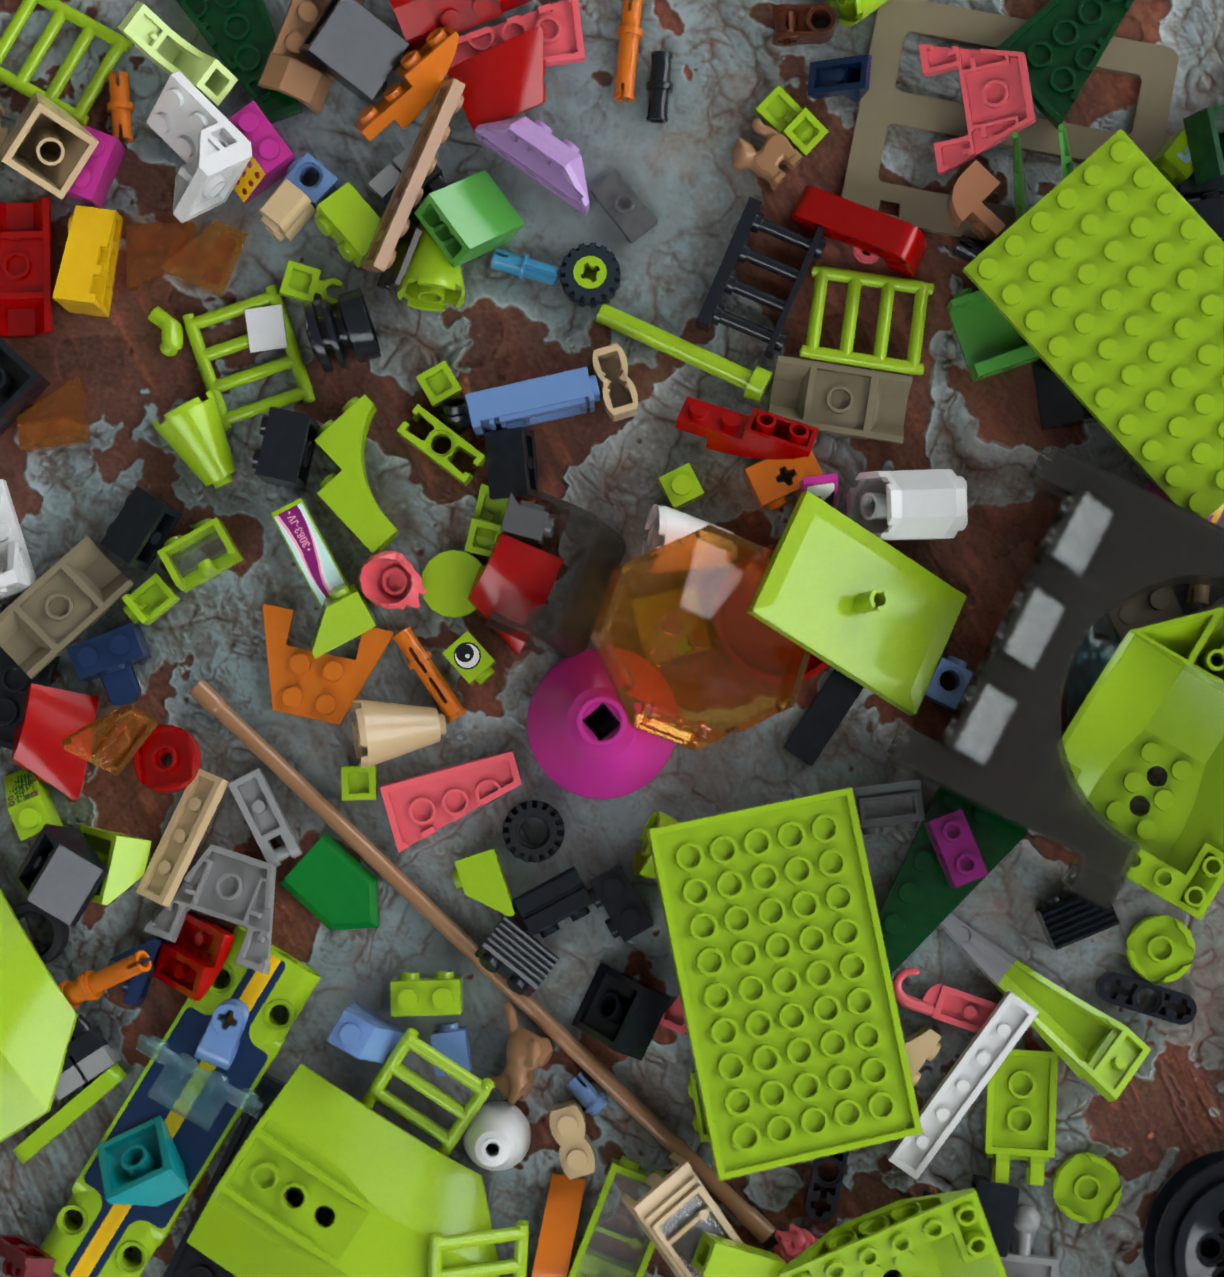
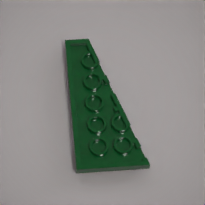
M175 0L271 124L302 113L298 100L280 91L262 88L257 85L276 39L264 0Z
M1051 0L994 49L1025 53L1033 103L1057 130L1134 0Z
M945 777L942 778L927 809L925 820L921 822L878 913L890 974L917 949L986 877L984 876L950 889L924 824L962 809L989 874L1036 825L1034 822Z

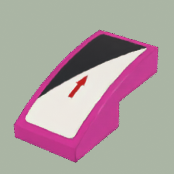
M837 473L801 479L799 482L801 492L808 490L833 508L835 507L838 493Z

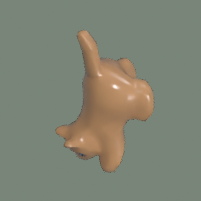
M506 1001L504 1009L509 1037L506 1045L505 1068L500 1074L488 1078L495 1083V1089L500 1093L501 1097L507 1099V1103L513 1106L517 1100L521 1102L526 1100L534 1083L533 1070L541 1068L548 1063L553 1054V1047L548 1037L538 1036L531 1030L520 1028L515 1008L511 1002Z

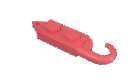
M904 968L897 972L892 979L896 1002L902 1007L975 1033L979 1031L998 1004L944 984L930 986L922 999L908 995L902 989V982L909 975H919L920 970L917 968Z

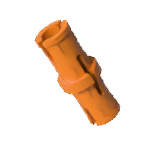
M119 71L120 84L118 85L116 72H110L107 75L110 94L107 111L111 114L112 136L118 138L122 143L123 135L125 144L133 142L131 113L134 112V104L130 102V74Z

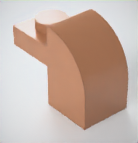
M977 160L960 175L954 184L947 202L948 215L957 230L968 221L971 224L970 229L978 238L982 240L987 239L992 243L1002 233L1006 225L983 203L996 191L1000 182Z

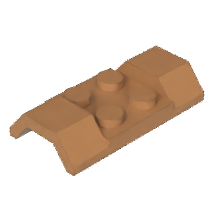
M291 0L257 85L262 88L280 91L304 103L312 112L319 115L335 79L298 51V49L330 0ZM355 0L362 6L365 0Z

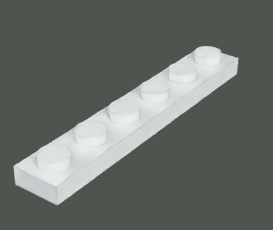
M1010 990L1005 993L920 1110L919 1116L923 1133L899 1139L888 1154V1161L917 1180L1038 1015L1039 1012L1036 1008Z

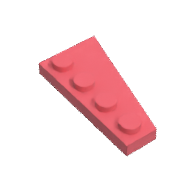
M562 0L554 4L550 2L537 7L538 10L522 16L516 15L506 19V22L493 27L486 26L460 36L451 67L540 25H544L546 30V36L543 37V59L546 60V67L586 62L579 1Z
M512 749L380 785L398 853L422 838L430 836L447 824L466 816L467 813L482 805L484 806L522 784Z

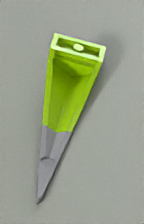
M950 913L940 924L946 933L1003 995L1010 990L1038 1010V1015L1030 1025L1080 1080L1084 1078L1109 1102L1117 1100L1152 1049L1126 1025L1040 975Z

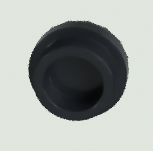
M453 398L444 401L441 404L442 410L439 413L441 422L449 426L451 430L457 431L458 434H463L466 427L471 423L466 398Z

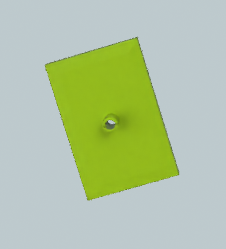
M807 490L800 494L747 613L902 712L913 716L919 710L967 596Z

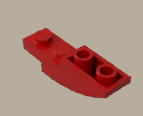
M687 396L675 426L676 429L707 438L706 448L740 457L771 460L809 457L819 428L757 408H753L751 415L748 416Z

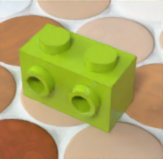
M348 181L317 205L314 217L319 230L325 236L330 235L338 244L337 248L343 258L348 262L353 261L360 268L381 218Z
M434 971L433 977H419V972L399 973V978H394L390 981L391 1017L461 1015L464 1011L463 976H454V971Z

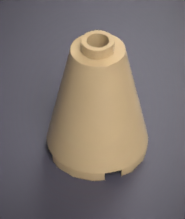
M360 699L351 701V713L356 712L357 721L351 722L356 760L360 759L359 768H368L440 742L442 734H446L444 714H438L437 709L434 707Z

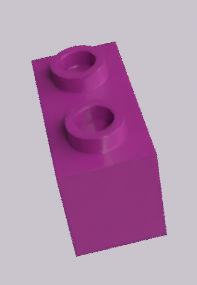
M962 809L924 824L950 889L989 875Z

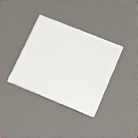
M281 304L245 309L250 353L287 348Z

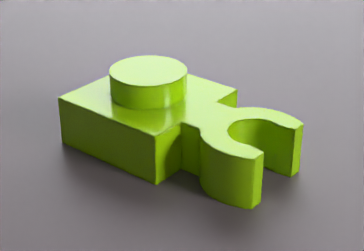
M288 260L279 295L305 303L313 302L315 295L320 297V299L326 298L330 306H336L338 299L329 297L327 288L335 287L341 289L343 283L335 278L325 281L319 280L320 269Z

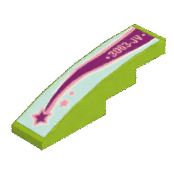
M299 498L270 514L322 609L324 599L329 597L328 593L332 589L342 584L350 585L331 553L321 531L316 526L304 500Z

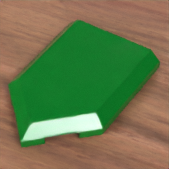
M326 833L288 873L280 885L329 930L379 928L377 878Z

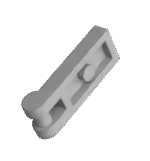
M261 768L228 784L268 863L273 864L277 868L282 865L281 861L290 856L296 858L303 854V850L294 836ZM281 835L285 844L274 849L270 840Z

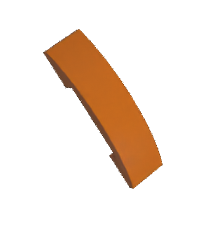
M552 1172L531 1277H567L585 1188V1178L578 1177L570 1180L565 1174Z

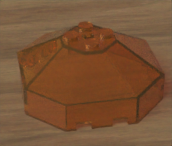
M708 525L641 557L624 563L611 571L590 638L632 727L693 751H698L726 736L745 731L767 718L794 707L811 653L747 613L774 553L773 550ZM684 637H687L688 645L692 646V650L686 651L681 655L679 654V647L675 645V641H681Z

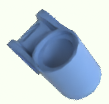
M235 998L227 999L215 1009L209 1025L200 1040L195 1058L224 1070H229L249 1018L248 1007L243 1001ZM229 1010L234 1012L233 1018L236 1019L232 1024L227 1022L228 1016L226 1013Z

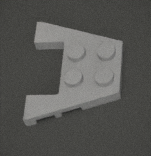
M211 844L183 878L185 882L176 892L169 908L164 907L154 921L150 920L145 926L144 932L176 943L186 915L190 910L223 920L248 930L235 963L268 975L276 866Z

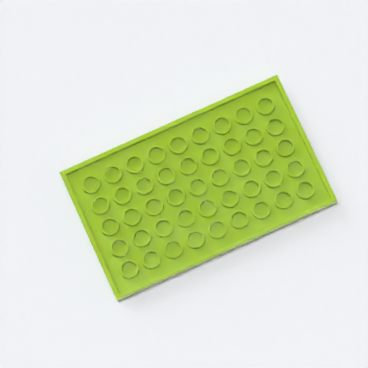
M1120 129L964 267L962 271L1193 528H1197L1224 504V242L1126 133Z
M852 787L647 829L716 1178L722 1181L922 1134L917 1101Z

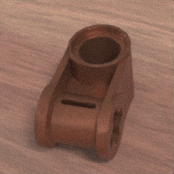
M779 4L771 8V15L775 17V35L772 36V43L776 46L788 47L799 44H823L831 40L834 35L836 14L832 7L827 4ZM816 19H824L828 22L829 26L825 29H817L812 25V22ZM785 21L788 22V29L785 28Z

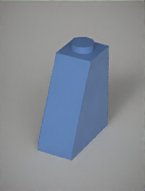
M354 1001L344 1009L327 1041L358 1059L384 1064L406 1030Z

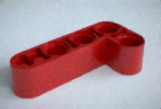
M807 185L804 187L790 215V218L795 223L806 229L816 232L818 226L824 227V236L883 258L888 268L905 277L912 278L928 248L923 232L916 226L813 186Z

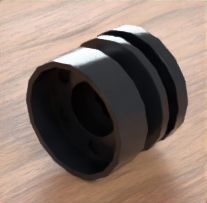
M360 288L338 294L339 310L333 312L326 298L320 300L323 312L321 316H318L313 302L304 304L307 337L312 352L321 363L325 373L334 371L331 356L335 354L341 368H346V351L353 350L359 363L381 357L375 329Z

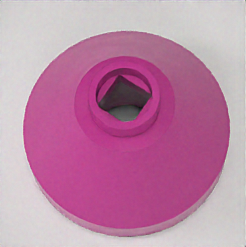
M591 649L578 652L561 660L541 679L533 693L528 709V739L534 757L540 767L562 788L587 798H617L644 787L665 766L676 740L677 713L673 697L666 683L646 662L634 655L619 650ZM604 703L621 724L603 740L599 741L583 720Z

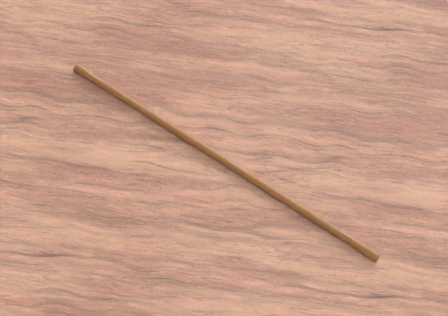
M204 679L191 689L189 694L207 712L214 715L666 1150L671 1154L674 1152L688 1161L701 1183L738 1218L739 1222L761 1243L765 1242L772 1235L776 1227L755 1207L749 1205L724 1180L719 1181L712 1168L531 995L527 997L524 994L519 995L513 992L507 986V980L503 979L502 975L497 974V972L491 973L480 964V958L475 956V952L480 946L249 726L217 691Z

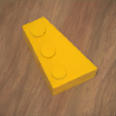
M76 205L74 214L69 217L68 237L52 296L68 312L109 317L123 226V218L116 210Z

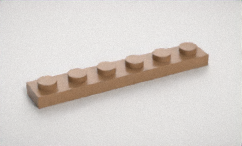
M452 78L441 81L362 262L361 267L372 273L385 272L386 269L391 267L396 258L397 252L394 249L399 238H402L409 228L410 220L408 217L412 208L417 206L423 196L424 190L421 187L426 176H429L436 166L437 158L435 155L439 146L449 136L451 128L448 125L450 120L463 104L464 96L462 93L466 84Z

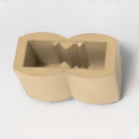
M285 178L258 210L263 216L259 221L266 227L265 230L279 242L284 238L291 242L314 215L316 209L311 204L310 198Z
M616 343L594 350L593 372L596 375L598 384L603 389V405L607 415L613 422L637 415L638 394L635 385L628 377V362L623 349Z
M576 1099L552 1105L549 1124L554 1139L560 1145L559 1160L563 1172L570 1180L594 1173L595 1149L591 1139L585 1133L586 1118L581 1105Z

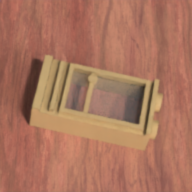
M673 1152L669 1158L676 1167L664 1178L657 1173L649 1175L645 1182L651 1189L638 1201H635L627 1194L623 1195L621 1200L676 1277H704L691 1265L703 1231L740 1243L743 1242L698 1179L689 1162Z

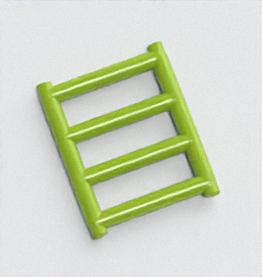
M23 0L0 38V82L30 99L35 91L66 110L81 125L87 126L89 122L87 114L108 80V73L114 70L124 51L130 52L134 43L60 0ZM39 4L54 13L20 71L15 75L1 67V64L34 8ZM68 20L81 27L82 31L45 92L29 82L63 24ZM97 36L111 44V47L74 108L58 98L93 38Z
M813 265L811 267V277H814L815 281L806 345H802L799 351L800 357L922 376L924 374V363H920L928 295L932 296L935 288L933 283L828 266ZM828 280L848 283L839 350L819 347ZM861 286L881 288L873 355L853 352ZM895 291L915 294L907 360L886 357Z
M276 284L266 287L265 293L198 316H194V313L182 316L206 392L212 390L215 395L225 432L232 429L231 424L269 412L270 407L281 408L301 400L304 403L315 401L313 388ZM281 304L287 348H285L287 356L216 379L211 361L250 348L248 334L206 348L200 329L245 314V309ZM292 369L297 388L227 411L221 392Z
M409 1027L394 1047L360 1102L372 1109L376 1101H379L439 1141L440 1145L436 1150L449 1156L490 1095L495 1083L489 1078L481 1080L417 1037V1030ZM409 1050L415 1052L472 1090L474 1093L467 1104H462L403 1065L401 1062ZM392 1076H396L456 1116L457 1119L449 1131L386 1090L385 1087Z
M518 1220L516 1226L449 1236H443L440 1232L431 1233L427 1277H492L513 1273L512 1277H526L529 1222L527 1220ZM514 1241L513 1259L442 1269L443 1251Z

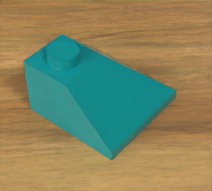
M160 1115L97 1145L105 1197L109 1204L160 1206L189 1192L184 1163Z

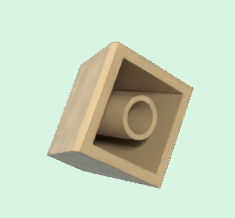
M35 91L1 144L0 156L3 163L63 200L99 144V141L66 110Z

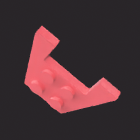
M931 44L918 45L922 72L925 78L951 71H959L968 134L963 137L933 143L937 171L940 176L946 175L1011 137L1012 132L1018 133L1036 122L1027 60L1024 52L993 49L973 50L962 49L958 46H951V48L938 47Z

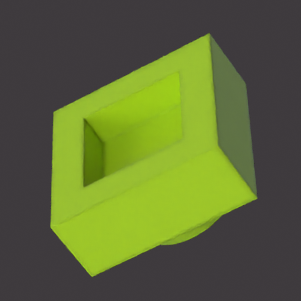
M445 360L416 376L433 408L463 392Z
M377 765L368 768L341 766L342 801L378 800Z

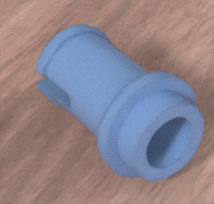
M582 1072L565 1086L586 1109L584 1113L587 1114L589 1112L592 1117L597 1115L608 1104L604 1099L606 1095L604 1093L601 1095L583 1076Z

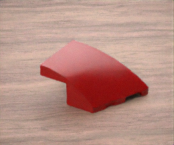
M544 25L497 44L448 70L447 73L450 79L455 78L466 84L462 93L464 96L462 107L474 133L480 124L518 117L546 102V86L543 81L546 72V60L543 59V37L546 36Z
M499 533L486 566L479 567L467 599L484 615L490 626L508 643L509 648L515 653H520L547 601L564 560L508 535Z
M31 683L27 687L23 721L15 728L11 761L24 770L31 771L44 784H50L66 795V799L70 802L78 801L93 738L98 696Z

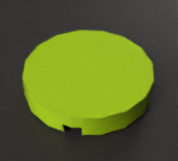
M450 550L439 553L427 563L422 572V584L427 591L425 595L422 594L423 599L433 611L443 617L457 619L475 612L477 609L467 598L479 567L482 566L477 558L464 551Z
M1152 914L1139 919L1130 928L1125 939L1124 953L1129 966L1138 976L1150 982L1167 984L1180 979L1189 971L1193 963L1195 942L1191 931L1182 921L1169 915Z
M1091 1152L1075 1153L1065 1158L1056 1167L1051 1180V1191L1057 1207L1068 1218L1082 1224H1088L1099 1220L1102 1221L1116 1210L1122 1196V1185L1120 1184L1116 1168L1105 1158Z

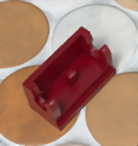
M0 1235V1255L5 1258L2 1267L3 1274L10 1275L11 1277L52 1276L56 1262L55 1258L22 1236Z

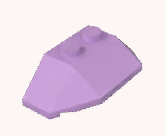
M521 117L477 126L475 134L476 139L585 216L589 213L590 203L582 156L579 154L580 149L567 139L560 141L551 135V128L538 119L533 122L527 117Z

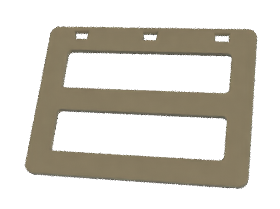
M889 0L879 7L876 12L869 55L872 56L869 90L859 101L841 197L877 211L880 203L899 206L898 216H890L906 221L921 231L958 238L965 235L971 240L991 244L987 239L982 240L978 238L970 229L971 224L968 221L958 230L955 228L948 215V194L880 181L878 174L886 132L890 126L953 138L963 137L968 134L963 103L902 92L896 88L905 36L912 34L994 50L1028 20L925 0ZM1113 36L1094 69L1138 78L1140 84L1131 133L1126 135L1151 161L1164 144L1179 58L1176 51L1170 47ZM1035 117V123L1018 132L1022 151L1061 158L1058 130L1048 119ZM1062 122L1067 131L1071 158L1074 161L1084 162L1116 133ZM1009 137L996 146L1013 149V139ZM990 202L983 203L1006 225L1000 235L1016 222L1015 207Z

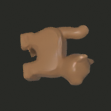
M756 118L752 122V127L757 134L765 137L766 141L761 149L756 151L753 145L742 138H737V144L731 152V165L738 171L743 169L752 170L757 176L765 179L769 183L770 189L774 192L786 176V173L779 169L778 166L786 164L793 171L803 157L792 147L790 141L783 134H780L770 126L764 125L759 118Z

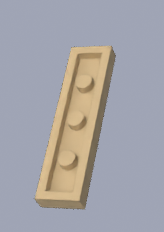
M199 768L195 779L185 788L135 893L169 908L229 784L228 781Z

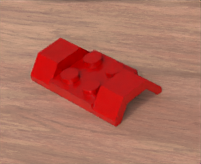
M389 0L404 40L409 43L407 47L409 52L426 44L427 36L437 28L448 26L459 34L502 16L504 12L533 1Z
M42 197L34 202H0V337H43L53 333L52 301L54 299L52 296L54 292L51 199L49 197Z

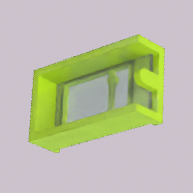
M621 1156L620 1160L612 1157L582 1238L569 1267L567 1277H644L655 1246L623 1203L621 1197L627 1194L635 1201H638L651 1189L645 1182L649 1175L657 1173L664 1178L669 1173L659 1169H654L652 1173L639 1168L640 1162L627 1156ZM664 1223L659 1227V1229H660L661 1231H662V1228H663Z

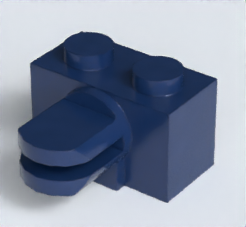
M129 623L66 648L78 680L90 682L100 678L107 698L113 705L131 706L141 697V688L135 675L133 664L149 659L152 656L139 625Z

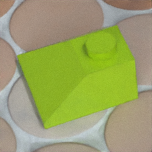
M80 825L79 830L108 869V873L91 901L102 905H109L144 875L146 865L151 856L150 847L152 841L134 835Z

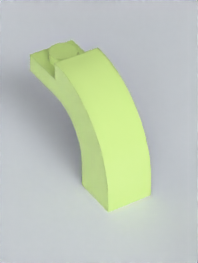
M137 1L117 27L135 44V47L164 72L171 75L180 71L216 106L220 105L238 81L216 58L201 52L181 38L144 3Z

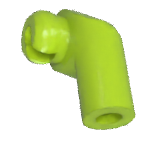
M157 306L150 313L148 320L162 330L161 352L166 356H175L183 346V327L176 319Z

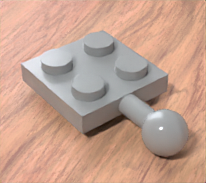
M1024 1205L1016 1209L1014 1226L1018 1230L1016 1252H1008L1007 1257H1000L1007 1277H1058L1059 1259L1057 1257L1030 1254L1032 1233L1039 1228L1041 1222L1038 1211L1032 1206Z

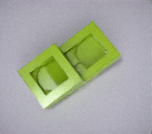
M780 85L775 86L753 110L768 126L783 134L790 141L792 147L803 156H806L829 132L806 107L802 109Z
M481 483L464 551L487 557L491 554L498 534L505 533L500 529L509 498L500 500L490 499L488 483Z

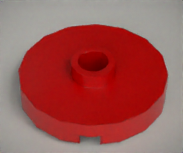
M159 725L148 730L134 750L133 767L136 777L148 789L158 793H175L185 789L195 779L200 768L201 752L197 740L190 732L174 725ZM171 754L173 761L170 765H167L166 758Z

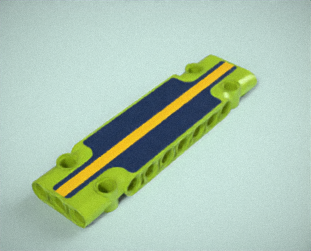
M236 925L232 932L235 937L222 967L230 975L229 985L227 987L220 986L215 980L200 1001H194L188 997L99 1143L101 1144L160 1115L184 1163L189 1192L160 1206L109 1204L105 1197L96 1148L71 1189L73 1194L65 1207L58 1213L54 1225L39 1247L56 1259L53 1272L61 1277H140L146 1265L152 1259L157 1247L162 1245L254 1095L263 1075L268 1072L282 1049L287 1033L297 1021L301 1010L322 978L318 972L271 944L268 975L236 964V959L248 931L246 928ZM235 998L240 999L247 1005L249 1018L240 1038V1045L235 1058L227 1071L195 1058V1053L215 1009L227 999ZM276 1005H283L288 1009L290 1017L287 1022L282 1023L275 1019L273 1010ZM232 1010L226 1013L228 1016L227 1022L230 1024L236 1020L233 1018L234 1012ZM70 1210H77L82 1214V1225H76L70 1220ZM134 1246L140 1249L142 1261L132 1260L128 1255V1248Z

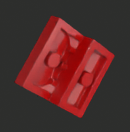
M188 911L176 943H162L153 976L192 1000L200 1001L221 971L235 935L202 916Z

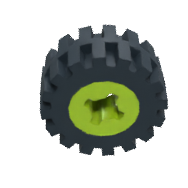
M590 243V245L579 244L578 248H572L569 254L562 260L560 282L563 291L573 303H579V306L585 307L587 305L590 308H595L596 305L606 304L610 298L612 299L615 296L620 285L621 273L619 262L616 260L613 252H609L607 247L603 245L600 247L596 246V243Z

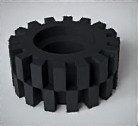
M539 800L525 801L516 805L506 815L507 817L502 826V837L506 848L514 857L524 862L536 863L552 857L560 848L565 834L564 823L559 812L550 804ZM528 818H538L547 827L546 838L540 844L530 845L520 835L521 825Z

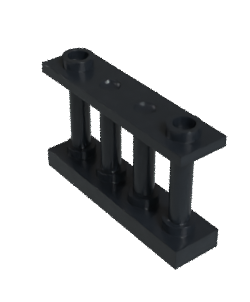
M749 197L697 318L696 328L708 332L711 324L718 326L721 323L768 343L764 356L770 359L773 350L781 351L788 334L782 331L813 257L820 259L827 240L822 239L824 227L818 226L814 238H811L765 219V214L760 213L762 201ZM751 231L756 234L758 231H761L808 251L801 268L798 269L751 249L752 245L746 243ZM746 261L795 282L788 299L785 300L738 280V276L733 274L737 263L744 264ZM733 292L781 312L775 330H770L725 311V307L720 305L724 294L731 295Z

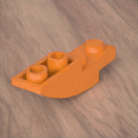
M448 26L435 29L427 36L426 44L418 51H410L401 59L400 63L402 65L396 69V72L403 81L400 84L394 83L383 93L384 98L375 106L370 105L363 109L357 117L359 120L353 124L365 139L370 142L392 122L404 130L427 106L437 92L441 81L444 80L456 53L460 36L455 30Z

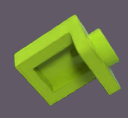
M155 573L133 593H126L121 597L126 604L123 610L135 624L141 621V623L148 626L181 600L159 573Z

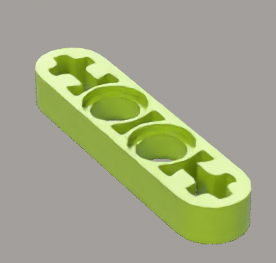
M115 1063L14 1148L12 1152L22 1164H25L119 1085L128 1075L118 1063Z

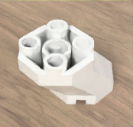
M952 469L858 473L855 479L860 480L856 488L850 487L846 494L847 517L883 541L954 538L958 531H963L968 524L967 482L962 476H957Z

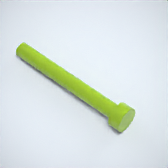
M605 303L602 304L596 317L597 323L744 389L743 397L758 404L773 372L760 366H756L754 371L747 369Z

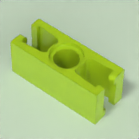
M417 404L412 410L414 415L412 419L418 422L422 418L433 430L427 435L426 440H421L410 433L408 429L410 424L404 421L397 429L398 434L467 487L474 476L467 472L462 474L450 462L457 456L459 451H463L475 459L473 461L474 465L482 468L486 463L485 455ZM439 438H447L451 441V448L444 454H438L433 451V445Z

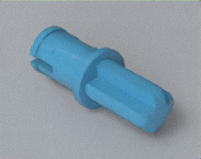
M496 248L495 254H493L491 269L519 276V280L529 278L550 285H554L558 280V266L530 259L529 254L522 256Z

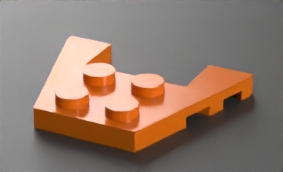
M263 604L272 710L341 725L351 709V701L358 698L372 671L375 670L381 660L380 658L387 646L393 640L395 632L373 628L361 634L355 660L330 654H323L315 659L311 650L288 646L295 610Z

